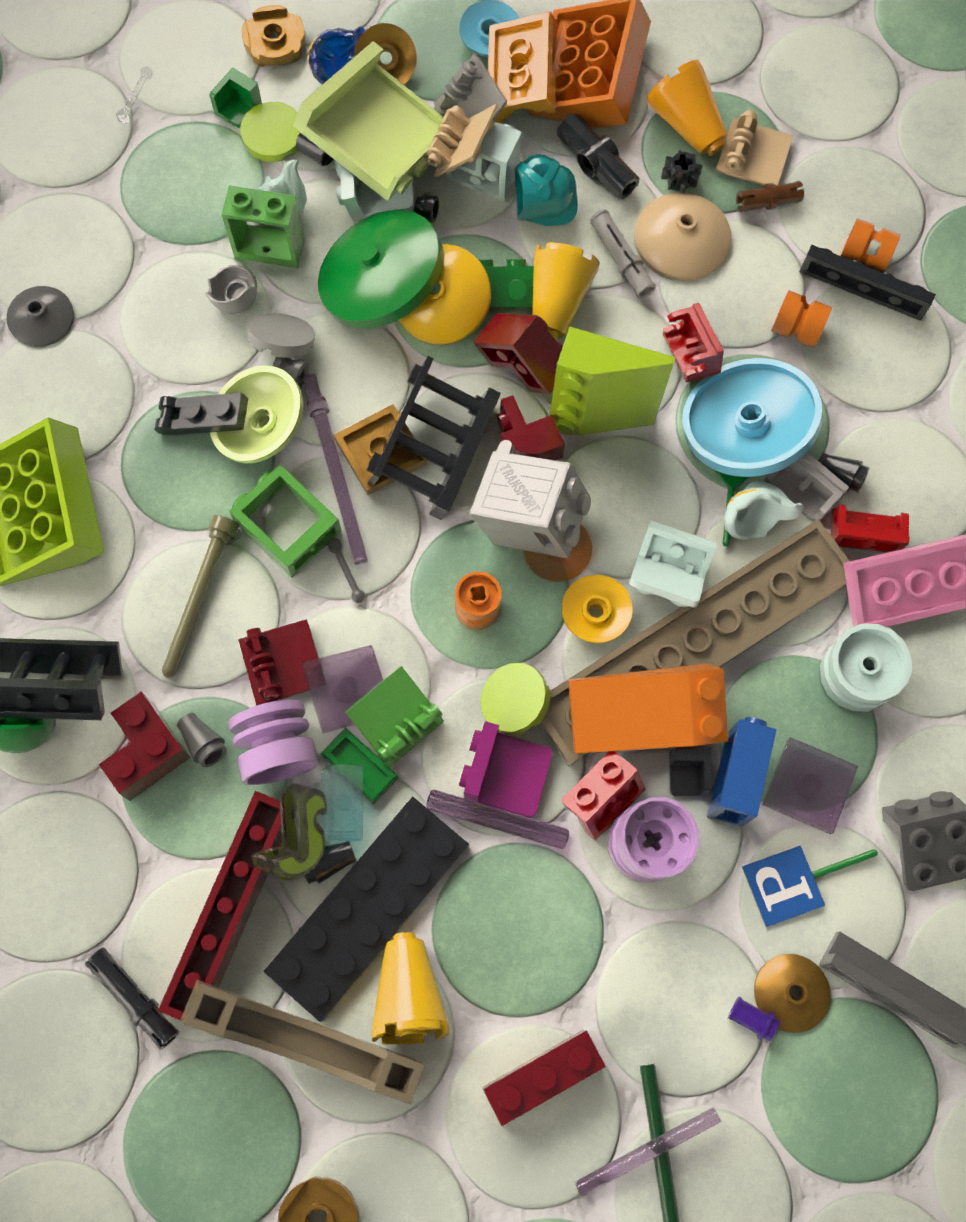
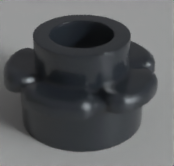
M424 192L422 197L418 196L416 198L414 213L434 223L439 212V197L431 195L430 192Z

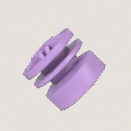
M281 700L264 703L244 710L230 718L228 721L229 729L232 734H237L232 739L233 745L236 748L250 749L237 758L242 782L245 785H263L286 780L306 773L319 765L313 739L309 737H296L310 727L308 720L302 718L306 714L302 701Z
M651 797L624 810L613 821L608 834V851L614 865L626 877L638 882H656L683 872L694 861L699 848V829L693 815L681 803L667 797ZM652 836L655 842L646 849L642 843L646 840V837Z

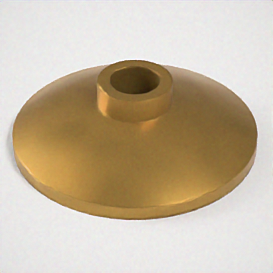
M380 23L371 26L359 37L355 46L354 57L374 41L383 49L382 53L389 52L392 55V61L389 64L381 63L380 59L377 64L405 85L412 77L417 63V52L413 40L406 31L396 25Z
M796 954L780 955L765 963L758 972L754 984V998L757 1008L767 1014L771 1011L775 1013L774 1018L780 1020L779 1030L791 1033L810 1030L822 1021L830 1005L831 995L828 980L819 966L806 957ZM793 985L801 989L802 994L797 1001L793 1000L789 994V990Z

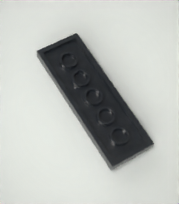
M412 796L263 972L322 1023L386 946V943L392 939L393 935L397 933L466 850L469 843Z

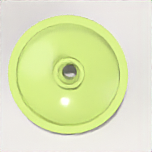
M257 366L242 371L226 383L219 392V394L242 392L248 398L244 430L210 432L216 448L235 462L248 464L271 458L291 441L300 425L303 415V396L300 387L287 372L273 366Z

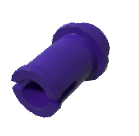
M740 996L736 999L727 1017L729 1020H733L757 1034V1039L760 1041L764 1038L770 1042L780 1024V1020L774 1018L775 1013L771 1011L767 1014L746 1002Z

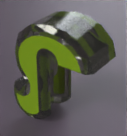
M291 783L286 786L279 796L282 846L269 848L251 855L256 868L263 873L283 880L299 879L313 871L323 857L326 844L325 833L316 821L319 814L325 815L327 812L325 794L313 787Z

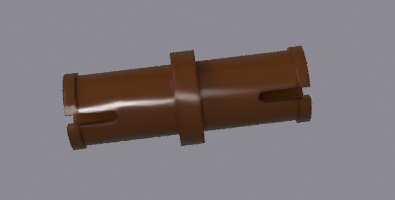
M801 181L781 185L767 183L763 188L738 191L736 194V204L742 203V205L738 206L737 209L739 212L759 208L773 210L777 205L802 202L804 199V189L797 190V188L802 187L803 184Z

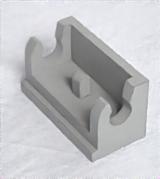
M808 452L792 465L770 473L764 480L766 483H770L783 490L788 499L794 504L801 503L804 506L802 514L812 522L817 519L821 521L840 501L849 488Z

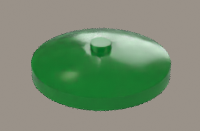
M406 210L384 211L359 221L335 241L322 262L318 276V291L322 303L337 321L352 328H377L403 318L426 299L439 279L444 261V250L440 237L427 219L417 213Z

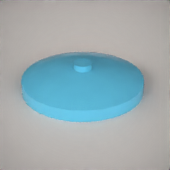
M752 358L731 362L722 366L721 373L701 379L690 392L682 415L685 438L693 454L702 463L718 472L741 477L767 475L792 465L802 458L813 446L822 426V402L813 381L804 372L788 363L765 358Z

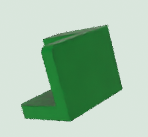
M233 67L209 94L214 114L236 128H241V121L249 110L258 104H262L258 82Z

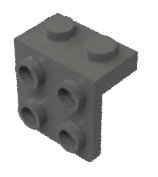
M939 791L932 793L930 797L917 800H899L894 805L882 808L883 822L899 838L903 883L908 890L916 891L966 879V804L952 792Z

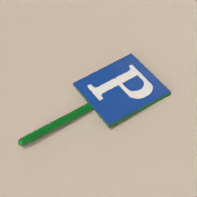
M800 845L742 866L765 927L825 906L815 878L876 857L878 852L873 849L811 872Z

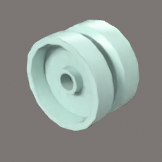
M859 624L847 629L824 653L820 664V681L827 695L839 706L851 711L869 712L886 704L908 684L913 670L911 653L905 641L892 629L879 624Z

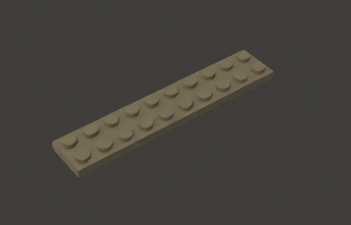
M817 519L703 592L697 607L678 608L569 679L699 664L723 667L845 587L847 584L843 563L850 562V560L819 519ZM568 679L550 691L549 709L540 724L570 767L590 753L574 752Z

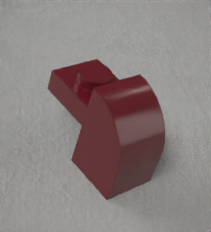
M514 395L501 399L500 413L496 414L499 427L503 432L501 433L500 442L503 440L511 441L514 446L513 454L554 461L563 458L565 443L552 415L526 424Z

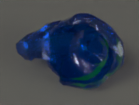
M360 26L355 30L342 28L327 29L316 36L309 47L308 64L313 77L320 84H324L354 58L355 46L359 37L365 31L364 27Z

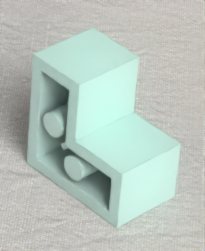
M494 122L492 129L483 138L480 155L473 162H466L458 166L453 172H446V179L505 201L515 181V167L520 163L522 132L510 125Z

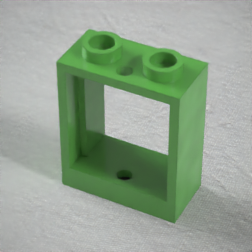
M229 185L221 215L234 258L298 268L305 239L296 196ZM247 221L284 227L285 230L248 225ZM266 248L270 249L268 253H264L263 250Z
M281 464L273 471L265 472L258 480L257 486L248 494L240 495L234 501L232 509L229 510L233 521L239 524V528L291 578L327 546L330 539L335 538L342 531L339 519ZM283 485L319 518L285 551L248 518Z

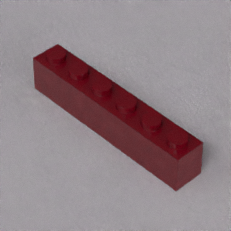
M258 791L254 792L159 1006V1012L182 1021V1015L196 980L216 987L220 986L272 866L261 864L257 860L255 853L270 848L271 853L276 855L285 836L283 801ZM292 806L290 808L289 813L290 820H292V817L295 813V810L292 808Z

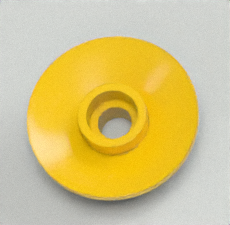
M588 575L576 580L567 589L562 600L561 610L565 625L573 635L589 643H607L618 638L627 629L632 618V601L627 590L618 581L605 575ZM591 608H599L602 616L595 618L590 615L589 610Z

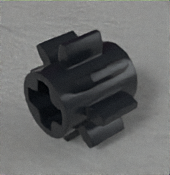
M679 150L673 158L668 155L666 156L661 179L667 180L668 190L672 189L685 193V190L690 186L697 187L703 166L702 164H696L695 154Z

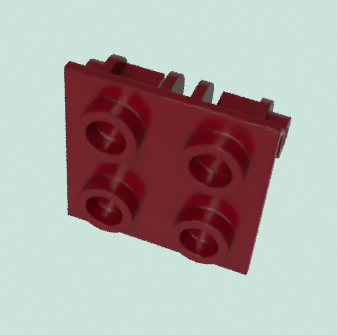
M307 619L261 632V629L258 627L246 631L247 637L238 639L256 706L326 686Z

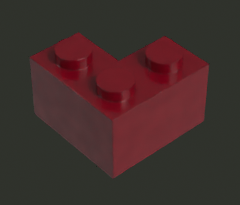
M496 313L473 341L475 346L491 366L512 368L529 392L551 394L554 388L557 363L563 345L554 339L548 331L547 323L537 315Z
M142 691L110 713L130 743L101 762L99 766L117 792L127 800L131 801L191 758L151 700Z

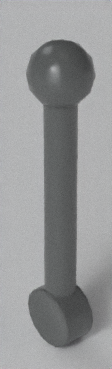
M332 538L328 541V549L330 552L335 553L352 590V600L356 603H361L365 599V593L358 588L341 552V541L338 538Z

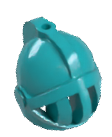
M543 154L528 156L515 167L518 221L526 220L543 226H558L570 223L575 218L578 209L575 176L570 169L559 165L557 160Z

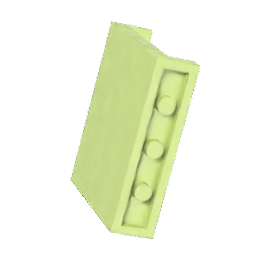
M373 41L301 103L293 127L385 200L389 201L397 192L403 194L411 184L412 177L414 175L420 177L428 167L429 163L427 162L428 157L426 153L444 117L377 64L383 49Z

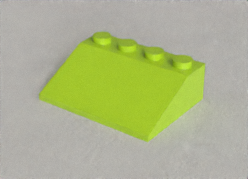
M569 327L557 363L550 415L553 416L559 432L566 435L573 433L587 435L654 425L676 357Z
M47 417L1 443L0 586L79 566L103 554L104 548L78 427Z

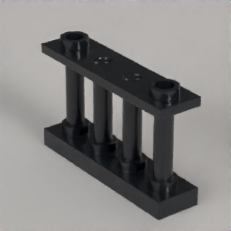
M427 356L421 366L418 364L414 365L407 379V382L412 384L381 453L374 452L366 468V471L371 473L367 484L373 487L382 474L429 497L428 501L433 503L429 515L442 520L450 512L501 393L489 387L482 396L476 395L473 397L428 374L434 358ZM421 386L468 409V413L472 415L469 424L460 426L415 403L414 401ZM408 415L456 438L455 442L459 444L455 455L452 453L447 455L401 432ZM394 445L442 467V472L446 473L443 483L434 485L387 462Z
M0 638V672L12 673L9 678H0V718L102 720L105 708L100 679L102 675H122L119 642ZM29 673L49 674L46 679H26ZM66 674L86 675L84 680H63Z

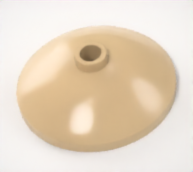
M670 193L654 199L642 210L636 222L634 242L639 256L651 270L669 279L690 281L711 274L724 262L731 245V229L723 212L708 199L691 193ZM682 222L688 223L690 226H685Z

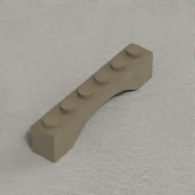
M196 980L181 1018L183 1024L295 1060L410 1105L425 1066L412 1057Z

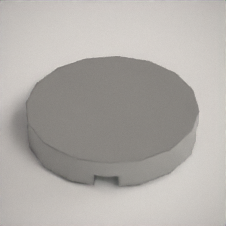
M268 313L258 315L250 320L247 326V339L259 351L263 352V348L271 350V355L276 357L293 358L303 356L309 352V348H313L315 332L313 327L306 321L297 317Z

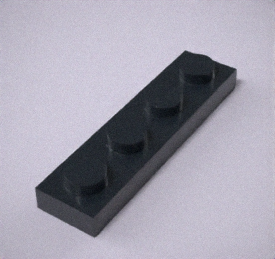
M812 244L799 271L807 276L919 321L927 313L936 295L927 291L922 286L912 285L895 278L889 273L877 271L857 260L847 259L827 248H820Z

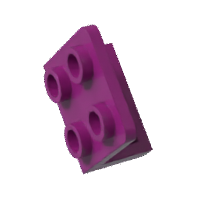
M485 721L482 731L475 729L469 751L475 752L472 766L464 765L459 786L465 788L464 799L526 818H532L537 812L553 755L552 750L543 745L498 733L499 725Z

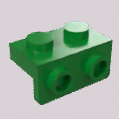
M506 259V266H493V260H479L490 280L491 302L489 307H533L534 266H526V259Z

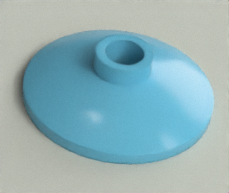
M482 0L468 7L461 16L459 23L460 37L469 50L480 56L488 57L489 35L486 34L489 33V26L517 20L519 16L513 8L501 1Z

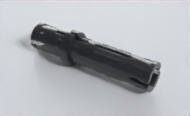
M103 947L89 957L85 966L95 974L104 987L131 1016L130 1022L135 1027L139 1025L159 1050L167 1047L180 1032L165 1018L163 1013L158 1011L159 1003L155 999L150 1000L142 992L132 978L113 959L106 948Z

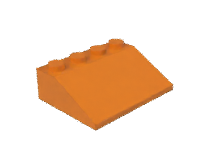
M605 0L553 10V16L556 19L552 42V68L556 82L555 112L548 114L546 110L535 112L531 109H527V112L532 116L563 121L571 113L574 115L578 114L589 126L596 128L627 124L651 20L641 0Z

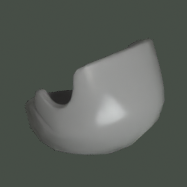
M230 265L220 269L213 278L208 279L209 292H205L209 301L221 312L234 315L246 311L253 305L257 295L256 277L243 266Z

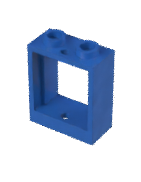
M746 717L745 720L739 719L728 731V742L723 744L707 817L743 827L758 816L777 730L767 727L766 721L754 717Z

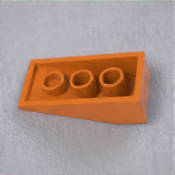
M699 664L569 679L575 753L684 747L728 742L724 669L721 667Z

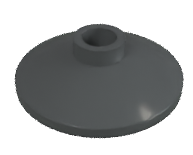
M35 286L22 291L12 300L7 310L6 320L10 332L18 341L28 346L43 347L56 343L68 333L73 324L74 310L68 297L60 290L50 286ZM41 308L38 313H33L36 309Z

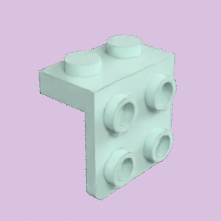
M335 160L337 174L339 178L341 177V185L336 187L338 201L341 206L345 205L352 221L362 220L384 211H412L414 209L413 180L403 194L397 192L387 201Z
M650 520L629 584L642 594L661 596L669 599L677 606L697 607L701 598L704 579L716 551L717 543Z

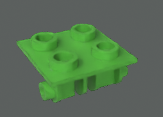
M402 666L397 668L345 711L346 715L389 768L444 722L440 709L435 704L432 705Z

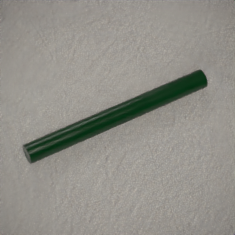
M655 1064L640 1065L663 1222H679Z

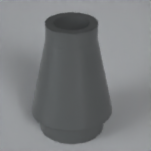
M195 713L186 714L178 721L177 727L181 731L195 763H200L202 767H209L223 758L227 751L224 746L225 740L202 722Z

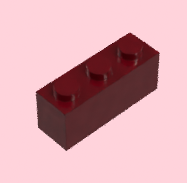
M581 1030L484 1085L482 1089L502 1127L602 1070L606 1065L588 1031Z

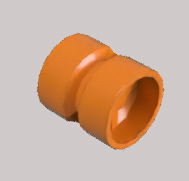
M857 218L840 256L850 260H857L864 263L867 267L885 272L901 235L885 228L879 232L875 231L874 224ZM871 240L879 243L874 256L866 254Z
M788 290L771 331L787 338L794 334L796 335L797 342L815 348L827 323L832 307L818 301L808 304L805 296Z
M474 571L466 574L459 580L455 589V612L459 621L464 626L482 630L496 622L500 614L502 590L499 582L492 575L486 572Z

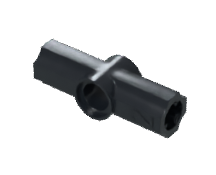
M571 113L564 118L561 125L557 128V136L576 155L578 165L584 174L590 178L596 176L617 199L622 198L624 200L631 195L633 190L639 185L640 178L619 157L618 148L613 140L606 135L600 137L578 114L574 115Z

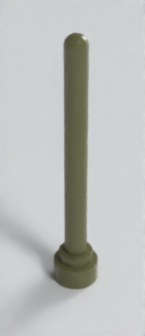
M220 515L212 516L208 526L211 541L162 667V673L165 677H173L176 674L224 544H229L230 539L235 538L239 524L229 518Z

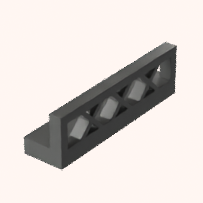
M840 931L835 933L819 963L821 967L952 1048L966 1049L965 1007Z

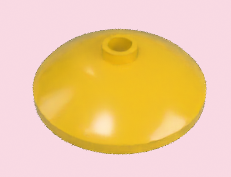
M442 244L444 261L441 274L436 283L441 286L440 292L435 295L430 292L417 308L399 319L403 327L411 335L433 345L453 344L470 336L483 322L491 302L490 280L481 262L469 251L450 244Z

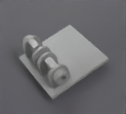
M474 53L470 59L460 64V69L456 75L449 80L450 84H446L444 87L445 93H442L435 100L434 110L444 117L448 109L458 106L463 109L464 116L470 118L497 104L498 109L493 117L494 120L508 101L478 55Z

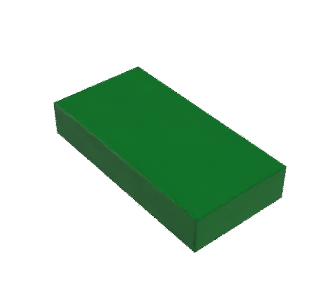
M346 727L320 753L324 759L373 804L399 778L392 769Z

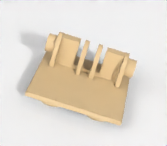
M497 104L470 118L465 117L463 109L458 106H453L452 109L446 111L438 132L435 134L426 153L428 157L427 162L431 166L437 167L434 173L435 177L448 171L453 172L458 166L466 162L471 163L480 155L483 138L494 125L493 117L498 109Z
M746 110L740 115L739 119H732L728 136L725 140L726 145L722 149L716 172L761 185L767 183L778 185L793 135L757 125L758 118L756 117V112Z

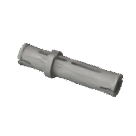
M603 209L596 212L591 217L590 224L595 228L618 264V272L621 277L627 278L639 299L651 295L655 291L656 285L643 268L644 262L642 258L634 254L623 234L610 217L608 210Z

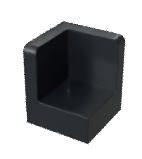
M684 746L671 749L669 752V790L672 796L706 797L712 791L711 747Z

